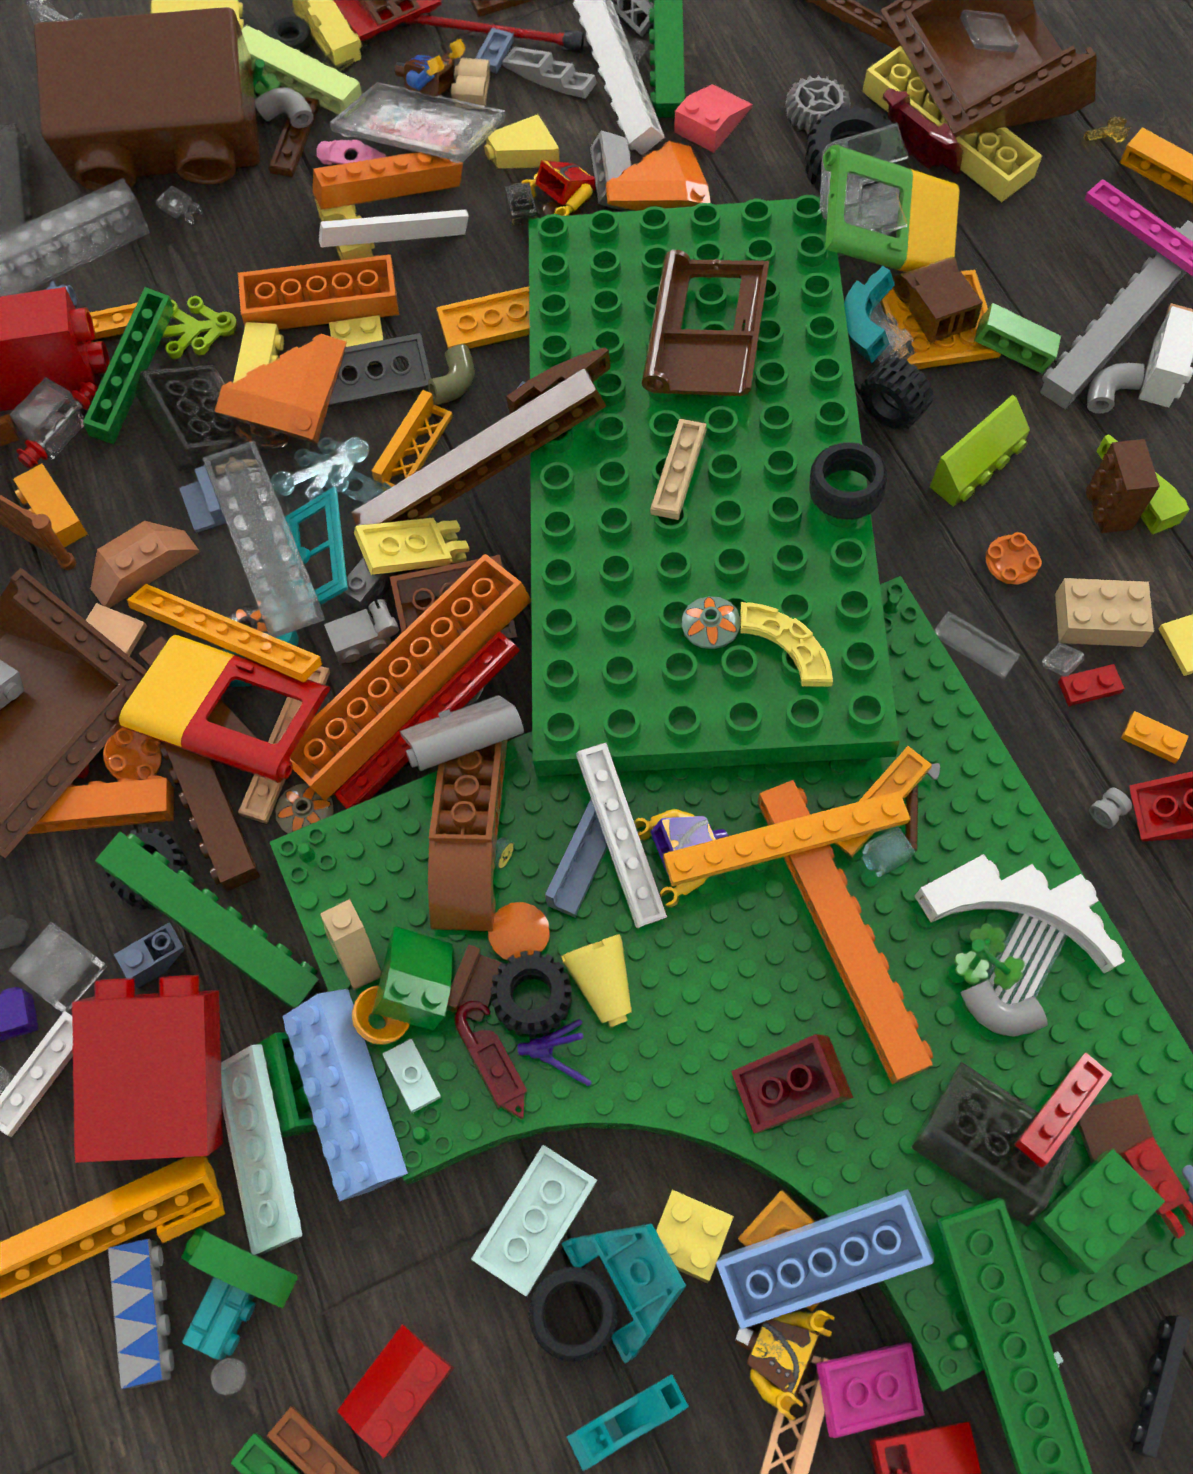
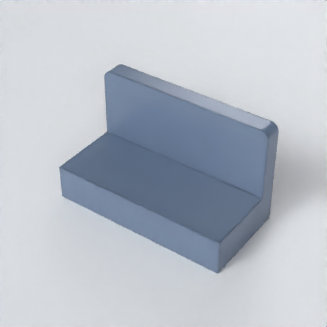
M205 466L195 469L198 482L180 488L196 533L227 523Z

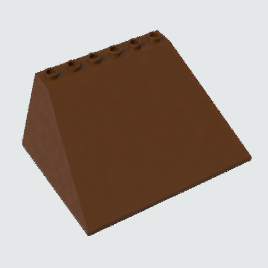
M897 0L880 10L955 137L1069 115L1095 102L1097 63L1095 52L1091 46L1086 49L1085 54L1076 53L1074 46L1062 51L1037 14L1033 0Z
M22 568L10 578V583L0 596V660L19 672L25 690L16 699L0 709V856L4 859L104 747L109 737L118 731L121 727L119 723L121 710L147 673L146 669Z

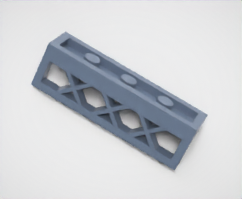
M592 799L545 894L547 906L572 917H576L608 848Z

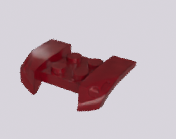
M889 88L883 94V100L888 103V120L896 126L901 137L902 148L927 169L933 165L938 167L943 163L955 174L959 173L963 150L950 127L946 123L938 127L935 123L928 121L917 109L910 106V96L907 92H900Z

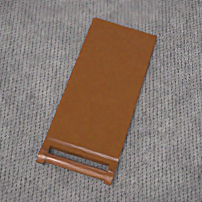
M0 495V525L50 554L51 557L58 561L62 569L71 570L75 567V557L67 552L52 529V523L47 515H35Z

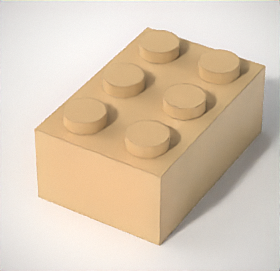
M1064 578L1055 593L1059 643L1143 647L1154 632L1149 582Z

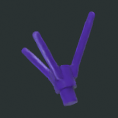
M581 1019L569 1023L544 1037L530 1039V1042L518 1043L519 1056L530 1055L531 1058H540V1061L554 1066L586 1086L591 1085V1080L552 1057L553 1047L583 1039L582 1033L561 1037L582 1024Z

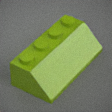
M1014 395L1010 396L940 457L930 488L953 507L961 500L964 502L968 500L974 493L976 486L986 484L991 478L993 471L1003 469L1009 462L1011 455L1014 453L1018 455L1028 443L1026 438L1030 428Z

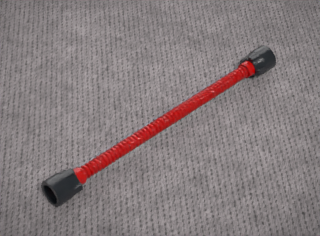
M418 15L412 21L398 24L400 27H406L407 24L418 23L450 29L458 28V30L478 31V33L484 32L489 34L491 28L513 33L515 38H527L528 40L530 38V40L550 43L556 42V44L563 46V50L582 52L584 44V32L565 30V33L550 34V32L530 31L529 29L521 30V28L501 27L500 25L495 26L478 22L472 23V21L452 20L429 15Z

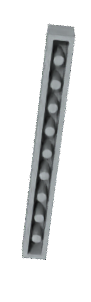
M1187 220L1181 228L1176 227L1175 230L1193 242V223ZM1156 251L1154 258L1149 257L1141 268L1142 272L1140 274L1136 272L1127 284L1128 287L1126 289L1121 288L1113 299L1114 303L1112 305L1108 303L1099 315V320L1093 319L1085 330L1086 334L1083 337L1079 335L1071 345L1072 350L1069 353L1063 352L1056 363L1055 369L1050 367L1041 380L1044 384L1040 393L1066 410L1187 272Z

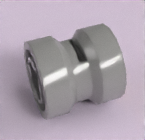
M1110 788L1103 794L1102 800L1096 801L1089 808V812L1099 825L1110 829L1119 821V816L1126 815L1132 809V803L1121 790Z

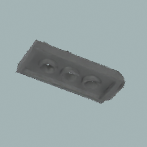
M421 333L346 347L329 404H344L428 387V380L431 376ZM397 358H403L408 362V368L405 371H398L394 368L393 362ZM372 363H378L382 366L383 372L379 376H372L368 372V366ZM353 368L357 372V378L353 381H346L342 377L343 370Z

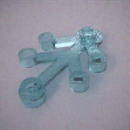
M325 437L318 443V447L323 454L301 448L294 455L300 466H307L310 463L315 465L293 475H290L287 471H279L272 476L271 486L278 494L286 496L294 491L295 485L317 476L313 484L306 489V495L311 501L324 493L322 489L336 466L342 464L338 473L331 477L330 484L332 487L337 488V492L344 491L349 485L346 479L355 463L363 461L368 456L370 451L369 445L358 437L351 438L345 443ZM334 452H338V453H339V454H337V455H335V456H333V457L327 456V455L333 454Z

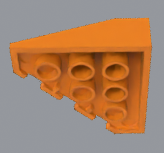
M671 141L665 143L660 150H654L645 156L637 165L633 164L625 169L619 177H613L606 183L607 203L609 205L635 211L653 206L665 209L692 207L700 203H710L708 184L691 146Z
M319 334L313 337V341L300 348L296 346L279 355L280 358L266 366L262 364L247 372V376L234 383L232 381L228 382L221 388L215 412L317 444L347 342Z

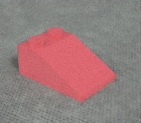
M712 84L688 95L675 110L674 133L714 153L751 110L752 104Z

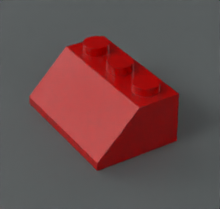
M402 1324L338 1408L337 1412L360 1438L383 1458L390 1456L453 1371L454 1367Z

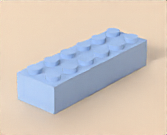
M348 989L319 993L282 1016L285 1023V1031L289 1036L294 1060L301 1075L304 1092L310 1104L313 1121L318 1130L323 1154L327 1160L333 1186L339 1201L371 1192L408 1174L365 1039L359 1035L353 1025L352 1010L354 1005Z
M907 1189L723 1254L716 1264L739 1327L743 1329L933 1264L935 1255L910 1192Z

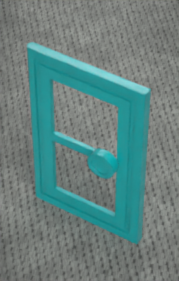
M332 487L285 516L294 616L296 617L304 615L348 590L336 487ZM325 508L328 541L311 551L301 547L299 523ZM329 547L333 580L305 595L303 564H306L311 557Z

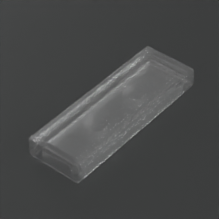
M947 611L934 630L942 642L1002 679H1005L1020 657L1019 653L950 611Z

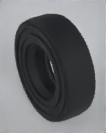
M281 17L275 20L269 28V37L277 39L281 43L300 52L305 51L311 43L310 27L300 17ZM287 32L299 33L293 39L282 38V35Z

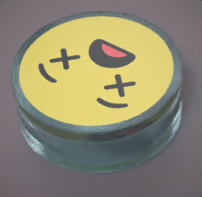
M504 837L497 840L495 868L501 870L507 865L514 850V842Z

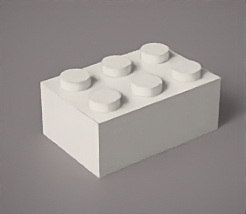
M1173 306L1169 310L1154 338L1138 399L1169 408L1174 398H1180L1184 382L1189 383L1193 374V367H1190L1191 362L1193 363V312Z

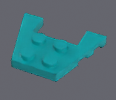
M652 1224L575 1237L561 1243L573 1267L582 1268L600 1256L634 1320L614 1332L611 1338L624 1363L637 1356L686 1287Z

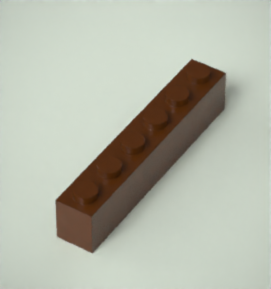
M164 742L159 744L164 759H170L173 767L168 770L174 783H180L183 792L178 793L184 808H190L193 814L189 818L195 834L200 833L203 842L199 843L200 849L205 859L211 858L214 867L209 870L215 884L221 883L228 892L261 877L212 760Z

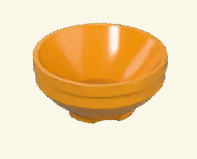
M373 986L363 991L356 999L352 1010L353 1025L359 1035L365 1040L374 1044H389L399 1039L406 1032L409 1023L382 1016L385 1020L384 1028L375 1029L369 1024V1015L375 1014L372 1012L378 991V986Z

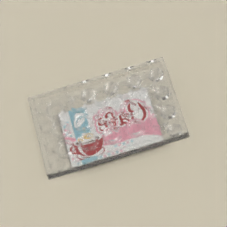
M376 82L330 122L332 132L340 133L345 137L353 136L460 163L464 162L505 121V111L447 97H435L406 88Z

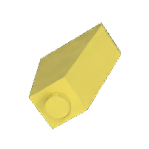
M538 114L486 133L484 151L488 160L492 159L497 168H539L541 160L559 162V147Z

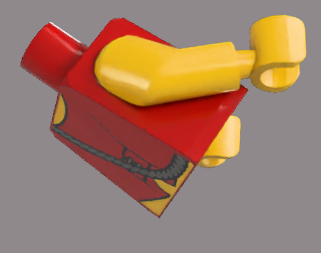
M541 160L539 171L533 176V180H523L520 184L521 194L525 195L527 200L536 196L534 187L538 186L561 205H566V207L561 206L555 210V214L561 216H570L571 212H575L583 203H587L592 195V191L596 190L595 176L589 175L576 164Z

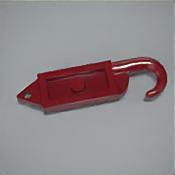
M480 1001L465 1002L456 1011L454 1022L468 1050V1054L498 1109L502 1107L519 1119H523L524 1095L527 1093V1089L498 1035L490 1030H480L473 1033L466 1020V1015L470 1010L478 1009L485 1015H489L490 1010ZM520 1108L521 1112H516L515 1109Z

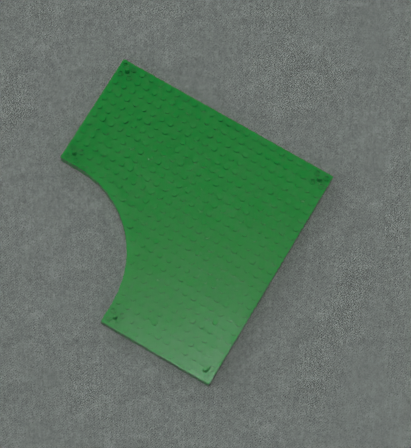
M899 576L880 584L900 740L896 757L617 772L633 821L637 818H644L650 821L652 816L671 809H678L691 813L694 816H704L707 818L712 831L724 829L728 836L768 826L758 805L759 795L791 780H794L797 788L801 787L808 801L806 807L811 815L858 802L907 746L929 763H939L940 773L938 779L933 780L926 774L918 783V843L916 852L905 851V824L874 832L853 857H850L835 843L830 844L834 853L832 860L837 869L841 868L847 878L848 885L846 888L850 896H855L860 904L861 914L859 915L864 925L868 924L874 933L875 942L873 943L878 954L883 953L890 968L887 972L892 982L896 981L903 992L904 999L902 1002L907 1012L911 1011L914 1014L918 1023L916 1031L921 1041L925 1040L932 1051L933 1059H931L933 1065L929 1069L892 1085L784 857L710 876L701 886L687 895H679V901L673 907L666 906L668 902L674 899V893L668 892L660 897L667 917L636 928L609 848H607L576 917L547 906L545 894L591 800V796L583 774L536 776L533 765L532 731L507 741L492 883L496 902L495 913L500 908L517 902L534 905L544 913L549 923L550 939L545 949L541 952V956L546 957L549 954L553 956L555 963L559 961L563 965L564 972H567L570 978L572 1003L571 1008L568 1009V1016L566 1020L562 1019L560 1022L561 1026L558 1029L581 1019L582 1024L561 1037L577 1033L583 1034V1039L553 1047L552 1057L591 1080V1085L586 1086L554 1066L540 1061V1058H531L530 1055L519 1056L518 1043L530 1042V1039H538L544 1036L542 1033L536 1034V1038H529V1034H523V1037L516 1035L514 1030L509 1031L506 1029L504 1023L500 1022L496 1015L492 997L488 1005L489 1015H484L481 1022L466 1018L473 1033L480 1030H490L498 1035L527 1089V1093L524 1095L523 1119H519L502 1107L499 1109L496 1107L456 1029L454 1022L455 1013L446 1010L445 1017L433 1031L409 1024L406 1032L392 1043L381 1045L367 1040L365 1042L408 1174L402 1176L403 1181L407 1185L468 1157L507 1142L549 1131L558 1132L577 1128L654 1132L655 1134L698 1143V1145L727 1154L780 1183L781 1186L824 1219L908 1189L934 1252L933 1264L877 1282L902 1325L934 1391H944L979 1373L984 1368L936 1219L997 1198L1004 1200L1048 1336L1193 1261V1226L1187 1221L1180 1207L1177 1206L1171 1209V1211L1182 1224L1185 1231L1184 1236L1179 1239L1176 1238L1161 1215H1157L1155 1212L1096 1274L1085 1275L1034 1222L1091 1164L1078 1125L1074 1126L1053 1157L1043 1168L1038 1166L1015 1146V1143L1078 1059L1086 1052L1112 1074L1090 1106L1138 1094L1155 1141L1188 1194L1190 1185L1183 1176L1182 1169L1186 1165L1193 1167V1053L1100 901L1095 903L1090 909L1101 918L1104 930L1109 938L1119 945L1125 962L1104 974L1090 955L1069 936L1064 934L1032 996L1040 1003L1048 1021L1046 1027L1033 1033L1015 1037L997 1034L978 1023L967 1008L960 992L975 985L967 983L964 976H959L956 973L957 965L954 961L956 955L959 953L967 954L969 951H973L970 932L974 928H981L985 923L991 924L993 928H1001L1005 932L1003 943L1006 949L1024 914L1001 909H974L953 913L930 922L915 898V894L919 889L983 854L988 861H992L996 865L1000 880L1013 875L1031 864L1034 865L1036 870L1043 873L1049 890L1056 888L1079 874H1082L1085 880L1086 878L903 578ZM437 771L269 842L328 992L348 989L353 1005L363 991L373 986H379L380 978L353 990L327 938L320 913L349 899L364 926L381 972L393 926L453 944L451 985L468 944L480 948L481 955L502 962L504 965L508 963V960L501 958L494 952L488 939V931L431 929L428 899L429 832ZM646 827L637 828V832L644 831ZM652 835L646 840H640L659 895L665 887L675 888L676 886L671 885ZM510 843H513V852L509 861L503 868H499V861L503 851ZM1029 916L1009 956H1013L1033 917ZM1038 920L1019 958H1024L1042 921ZM1047 924L1022 972L1023 976L1014 987L1007 1004H1011L1051 925ZM1055 929L1018 1002L1025 999L1059 930ZM620 934L623 942L632 1012L626 1014L628 1021L610 1027L608 1021L601 1023L565 967L561 956ZM1004 951L1001 953L997 952L995 958L1000 961ZM988 961V978L984 981L990 980L996 967L990 961ZM530 979L516 987L513 993V1000L517 1006L523 1009L535 1010L547 1003L551 996V991L544 982ZM995 983L993 985L994 990L997 988ZM1002 989L999 995L1000 1000H1002L1006 992L1004 989ZM369 1015L368 1021L373 1028L382 1029L385 1027V1020L381 1015ZM552 1028L549 1030V1033L551 1034L557 1031L558 1029L555 1030L554 1028ZM812 1035L829 1036L853 1098L826 1110L754 1134L731 1071ZM410 1039L413 1040L441 1095L440 1099L411 1113L383 1057V1053ZM520 1108L515 1109L516 1112H521Z

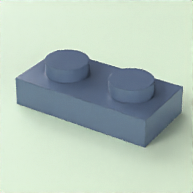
M491 28L475 59L489 60L490 72L497 74L503 59L514 42L513 33Z

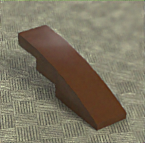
M604 347L576 356L528 380L506 396L509 414L584 368L594 382L610 369L609 350Z

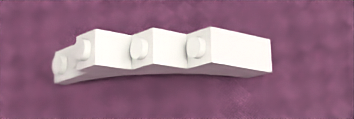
M983 854L921 887L915 894L916 900L930 922L953 913L974 909H1001L1026 914L1048 923L1069 936L1090 955L1104 974L1125 962L1119 945L1109 938L1104 930L1101 918L1090 909L1099 900L1096 897L1094 886L1088 880H1085L1082 874L1049 890L1045 876L1041 871L1036 870L1033 864L1000 880L996 865L992 861H988Z

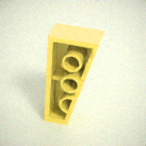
M292 0L296 16L308 23L311 36L336 70L361 60V41L358 35L354 34L334 0Z

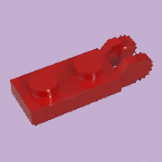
M1148 1137L1121 1154L1124 1160L1165 1200L1155 1212L1157 1215H1161L1171 1233L1179 1239L1185 1235V1231L1171 1209L1179 1206L1187 1221L1193 1226V1204L1189 1201L1190 1197L1154 1138Z

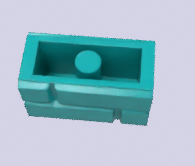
M214 1277L182 1343L217 1360H224L226 1354L231 1356L240 1340L237 1331L242 1321L248 1322L255 1309L256 1303L252 1302L254 1296Z

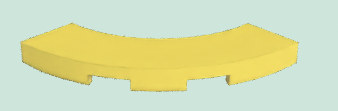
M741 602V633L764 637L782 647L790 655L798 668L801 686L832 687V670L827 654L814 638L813 633L796 618L792 619L778 612L776 608L762 604Z

